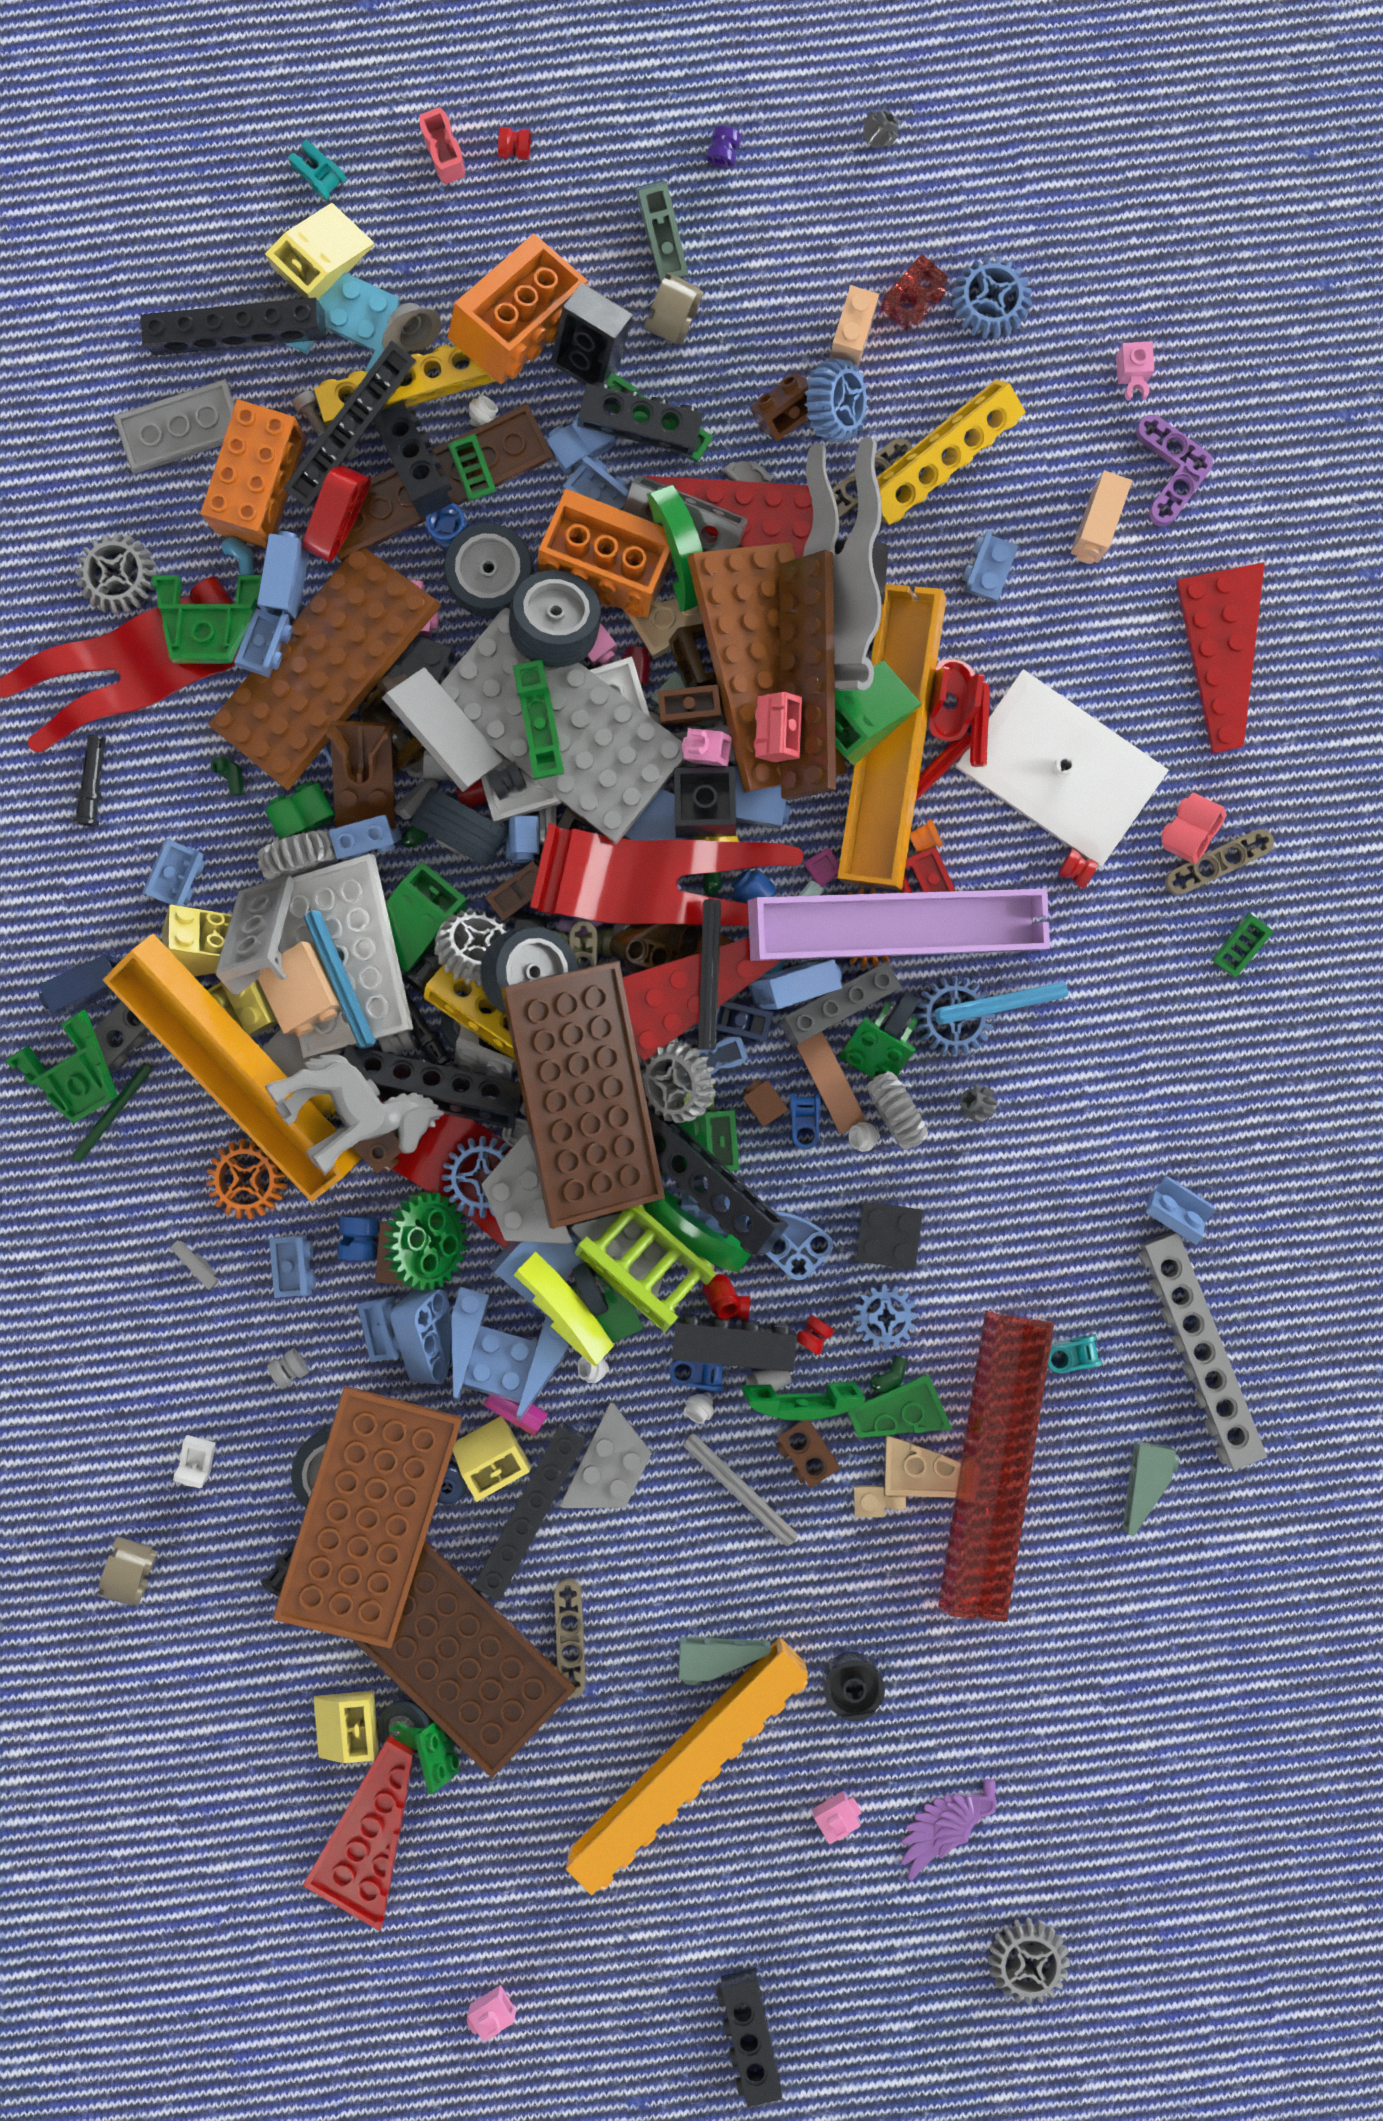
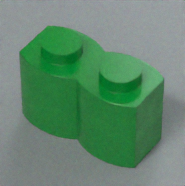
M306 782L295 789L297 793L286 798L285 795H281L269 802L270 806L265 811L280 840L293 835L308 833L335 819V813L319 783L312 784V782Z

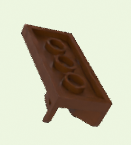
M331 721L326 736L331 739L335 827L386 815L390 829L397 828L392 722Z

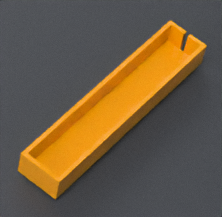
M886 584L885 599L884 604L881 605V619L874 637L871 662L874 667L884 660L922 705L854 766L837 879L844 884L902 891L947 599L942 589L915 587L914 595L909 586Z
M154 933L132 949L103 979L105 984L311 1203L341 1180L362 1159L351 1147L339 1155L334 1166L325 1176L320 1168L317 1169L313 1165L305 1151L337 1132L336 1128L309 1100L300 1108L297 1120L290 1125L283 1121L275 1108L277 1105L264 1086L270 1082L288 1077ZM294 1092L288 1094L285 1100L292 1096Z
M779 1637L771 1645V1654L756 1660L569 1849L566 1870L591 1896L598 1889L603 1891L614 1879L612 1875L620 1867L625 1869L634 1860V1853L641 1845L645 1848L655 1839L657 1835L655 1831L663 1823L667 1826L676 1818L679 1813L677 1809L684 1802L689 1804L697 1797L700 1792L699 1787L706 1780L711 1782L718 1776L722 1770L720 1766L728 1758L733 1760L743 1749L742 1744L749 1737L755 1738L765 1726L763 1722L770 1715L775 1717L786 1706L784 1701L792 1693L797 1695L805 1688L808 1683L806 1681L808 1672L805 1661Z

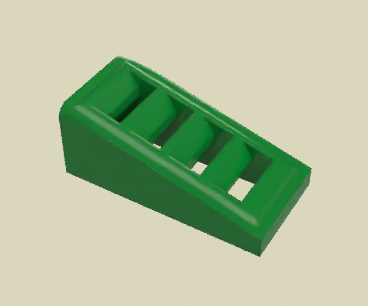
M476 434L447 444L469 502L497 492ZM470 446L473 447L474 452L458 456L457 451ZM477 457L479 463L465 468L462 467V462ZM478 469L482 470L483 474L467 480L465 474ZM486 480L487 486L471 491L470 485Z
M1247 912L1217 951L1212 961L1236 978L1274 931L1250 912ZM1249 925L1260 932L1257 937L1246 929ZM1241 934L1253 942L1250 947L1239 939ZM1234 943L1246 952L1243 957L1231 948ZM1228 953L1238 961V964L1234 966L1223 956Z

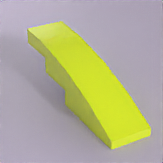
M535 1251L515 1272L514 1276L535 1295L532 1301L554 1321L550 1327L595 1367L612 1349L614 1344L580 1297Z

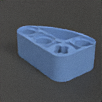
M774 1211L789 1225L780 1236L785 1242V1247L780 1253L769 1251V1253L765 1254L789 1277L794 1280H803L831 1253L833 1248L832 1239L826 1232L807 1219L787 1212ZM816 1236H823L826 1239L827 1246L822 1252H814L811 1249V1241ZM795 1258L798 1261L801 1258L805 1260L803 1263L805 1270L802 1273H799L798 1270L796 1273L791 1271L793 1269L791 1262Z
M414 1289L393 1308L391 1313L392 1327L410 1380L414 1383L442 1384L448 1374L452 1352V1321L448 1297L443 1290Z

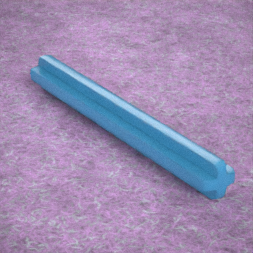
M316 910L310 911L304 915V921L358 1047L360 1049L368 1048L375 1044L374 1036L321 912Z
M1059 982L936 1009L934 1014L936 1022L941 1025L1062 999L1068 996L1069 991L1065 982Z

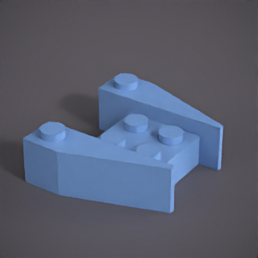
M460 1287L451 1315L454 1402L459 1403L463 1387L520 1403L516 1420L521 1421L567 1355L570 1344L550 1327L554 1321L547 1314L538 1342L483 1327L482 1325L490 1302L489 1295Z

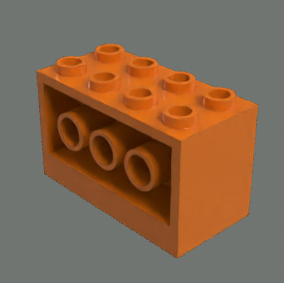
M532 234L454 303L447 338L502 385L509 377L514 379L528 360L534 361L548 342L550 344L555 342L563 305L581 283L587 285L588 280L537 235Z
M239 399L236 400L200 512L201 516L215 533L227 537H237L243 542L267 549L269 533L277 534L290 494L283 487L297 470L307 441L294 416Z
M565 488L538 550V573L545 570L570 572L584 579L593 588L601 604L608 607L614 605L624 609L630 616L637 618L642 616L648 619L673 558L663 526Z

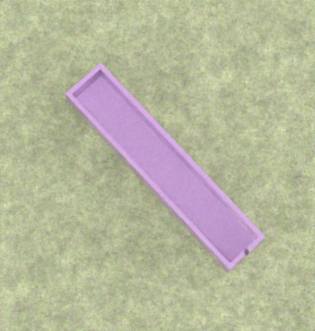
M1047 889L757 897L748 900L750 961L1013 952L1050 949L1049 922L1032 924V918L1048 916Z

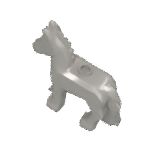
M320 1055V1059L310 1058L308 1062H304L307 1069L299 1070L291 1077L270 1082L264 1086L277 1105L275 1107L277 1112L287 1125L297 1120L300 1108L311 1097L321 1094H329L344 1127L305 1151L313 1165L317 1169L320 1168L324 1176L334 1166L339 1155L345 1150L353 1147L359 1141L377 1138L395 1129L399 1131V1149L405 1154L415 1151L420 1138L427 1128L435 1127V1120L444 1115V1112L437 1110L438 1105L434 1104L429 1097L424 1098L423 1094L417 1095L416 1092L408 1095L401 1093L381 1103L377 1098L380 1091L371 1079L366 1081L359 1070L341 1055ZM294 1092L292 1096L285 1100L288 1094Z

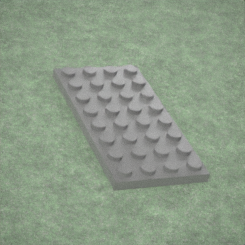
M505 608L500 611L440 686L486 738L488 743L509 762L515 761L518 768L534 780L523 713L513 671V665L531 661L522 656L512 642L509 631L510 609ZM579 662L564 668L544 666L559 736L564 774L534 781L617 845L673 776L674 768H679L685 761L682 752L683 742Z

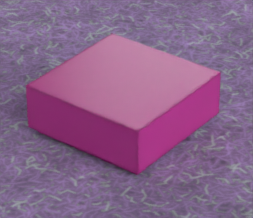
M829 847L803 863L812 879L821 887L838 876L839 862Z

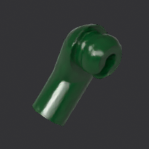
M225 756L213 758L210 764L211 770L228 780L229 795H244L241 767Z
M412 825L402 834L401 843L406 848H416L429 834Z
M721 872L704 874L705 883L702 886L703 891L708 895H715L723 885Z
M894 1355L890 1371L882 1375L875 1374L870 1380L872 1389L877 1390L879 1393H886L898 1387L902 1383L908 1359Z

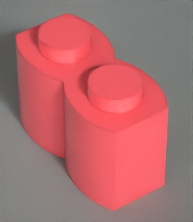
M440 107L420 114L419 121L424 142L432 156L439 179L446 185L464 178L465 166L461 149L453 137L447 114Z
M1193 792L1188 798H1184L1177 808L1178 816L1172 823H1168L1161 833V842L1165 850L1196 864L1205 853L1211 839L1219 831L1227 814L1223 806Z

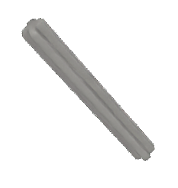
M691 1434L686 1438L683 1446L785 1546H790L797 1539V1533L695 1434Z

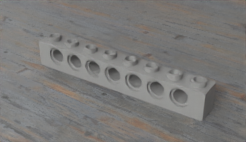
M1171 1231L1139 1244L1142 1252L1138 1253L1144 1269L1149 1268L1153 1278L1149 1281L1151 1289L1156 1297L1160 1296L1164 1306L1160 1308L1162 1317L1167 1325L1171 1324L1175 1335L1171 1336L1174 1347L1178 1353L1182 1352L1186 1363L1182 1364L1183 1370L1188 1380H1193L1197 1391L1193 1392L1195 1400L1200 1409H1205L1208 1419L1204 1420L1210 1436H1215L1219 1447L1215 1448L1220 1462L1222 1465L1226 1464L1229 1468L1237 1470L1267 1458L1180 1235ZM1170 1259L1173 1263V1270L1170 1274L1163 1275L1161 1264L1163 1261ZM1181 1287L1184 1291V1298L1181 1302L1174 1303L1172 1292L1176 1288ZM1192 1315L1195 1318V1326L1191 1330L1185 1331L1183 1321L1187 1316ZM1204 1343L1206 1353L1202 1358L1196 1359L1194 1349L1198 1344ZM1215 1371L1217 1374L1216 1383L1212 1386H1207L1205 1383L1206 1375L1209 1372ZM1226 1399L1228 1402L1227 1411L1223 1414H1218L1216 1411L1217 1403L1220 1400ZM1237 1427L1239 1437L1237 1440L1229 1442L1227 1439L1229 1430Z

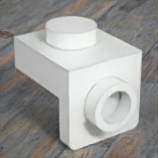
M187 1435L183 1441L180 1463L174 1474L173 1481L190 1487L202 1488L211 1472L216 1443Z

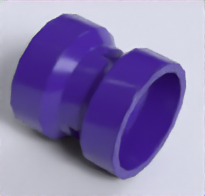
M716 126L712 134L713 144L708 148L706 160L710 164L722 169L734 167L736 160L735 150L740 146L741 134L730 127Z

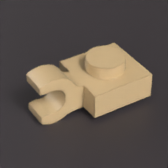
M854 1485L855 1517H885V1508L906 1509V1496H885L884 1485Z

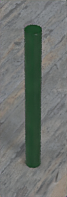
M143 1062L119 1093L118 1097L115 1098L71 1155L74 1160L79 1163L83 1161L154 1068L151 1065Z

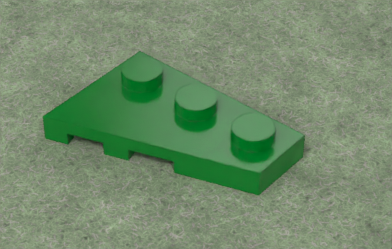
M928 1373L886 1393H881L867 1399L864 1404L847 1412L858 1438L953 1430Z

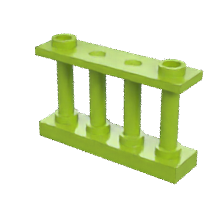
M642 1204L621 1210L622 1213L597 1240H590L586 1236L578 1245L574 1254L666 1333L678 1318L674 1310L678 1303L699 1280L708 1285L717 1273L713 1271V1266L708 1260L703 1257H697L650 1216ZM632 1220L645 1233L620 1260L614 1261L606 1254L605 1248ZM655 1240L668 1252L643 1280L637 1281L629 1274L628 1268ZM678 1260L691 1272L666 1300L660 1301L652 1294L651 1288L673 1263Z

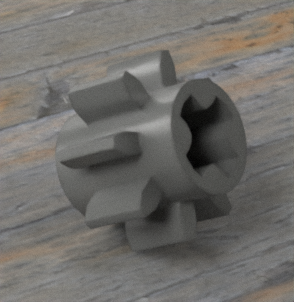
M886 109L878 110L877 113L872 110L863 120L865 124L863 136L874 148L884 147L885 144L890 147L899 137L896 133L899 130L897 128L899 122Z
M974 1084L973 1089L965 1090L960 1101V1106L965 1110L963 1116L980 1123L984 1122V1118L993 1116L998 1103L992 1097L994 1090L978 1084Z

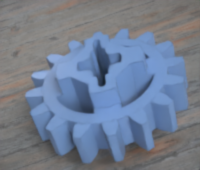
M881 1284V1291H877L871 1286V1295L867 1296L861 1293L860 1296L864 1302L862 1304H854V1307L860 1311L859 1314L852 1316L853 1320L860 1321L855 1330L857 1332L865 1331L862 1340L866 1342L872 1338V1346L874 1348H877L880 1342H883L886 1350H889L890 1342H894L897 1347H900L899 1339L904 1337L909 1340L908 1329L916 1330L917 1328L911 1323V1319L918 1318V1314L910 1311L916 1304L914 1301H905L909 1295L906 1291L898 1295V1286L894 1285L891 1291H888L886 1284ZM890 1297L898 1300L904 1310H895L891 1306ZM878 1298V1305L873 1310L867 1311L868 1306ZM885 1307L893 1315L892 1318L887 1319L886 1329L883 1321L878 1319V1315L883 1314ZM904 1322L900 1330L892 1335V1329L898 1323ZM866 1323L876 1324L879 1327L880 1336L873 1333Z

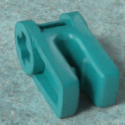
M306 139L301 144L303 152L310 159L311 163L315 164L318 168H310L303 158L295 153H291L287 157L293 169L310 184L313 190L323 200L327 201L331 197L329 193L339 184H344L347 178L332 160L325 157Z

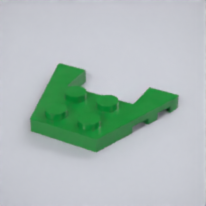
M152 575L153 586L156 588L158 597L157 604L164 623L162 626L172 662L232 663L257 609L262 575H238L235 604H180L181 578L178 575Z
M85 1009L60 1024L78 1050L72 1056L46 1071L28 1045L5 1060L12 1069L18 1067L26 1075L24 1079L31 1086L34 1084L38 1085L47 1094L46 1099L73 1124L118 1097Z

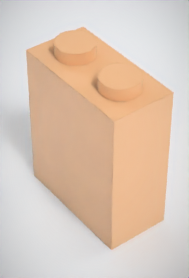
M850 285L833 340L830 359L851 360L852 364L858 365L859 368L874 319L879 297L878 293Z
M1105 470L1092 489L1070 553L1076 555L1079 561L1087 564L1099 563L1109 549L1132 483L1131 479Z
M301 941L282 953L281 969L287 975L286 979H279L270 967L260 970L258 981L283 1034L297 1035V1037L307 1035L314 1030L313 1026L320 1021L323 1023L334 1019L338 1015L337 1011L342 1009L314 943Z

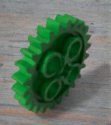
M419 1192L418 1195H409V1201H400L402 1210L393 1209L396 1219L387 1220L388 1225L392 1228L391 1231L383 1233V1235L389 1238V1242L383 1244V1248L390 1249V1253L384 1259L393 1261L389 1271L397 1272L395 1279L403 1281V1286L412 1287V1289L433 1290L434 1287H443V1281L452 1280L450 1272H459L456 1263L464 1262L460 1252L468 1249L465 1245H462V1240L467 1239L468 1235L462 1234L461 1230L467 1226V1223L459 1222L463 1213L455 1211L457 1204L450 1203L447 1196H440V1193Z

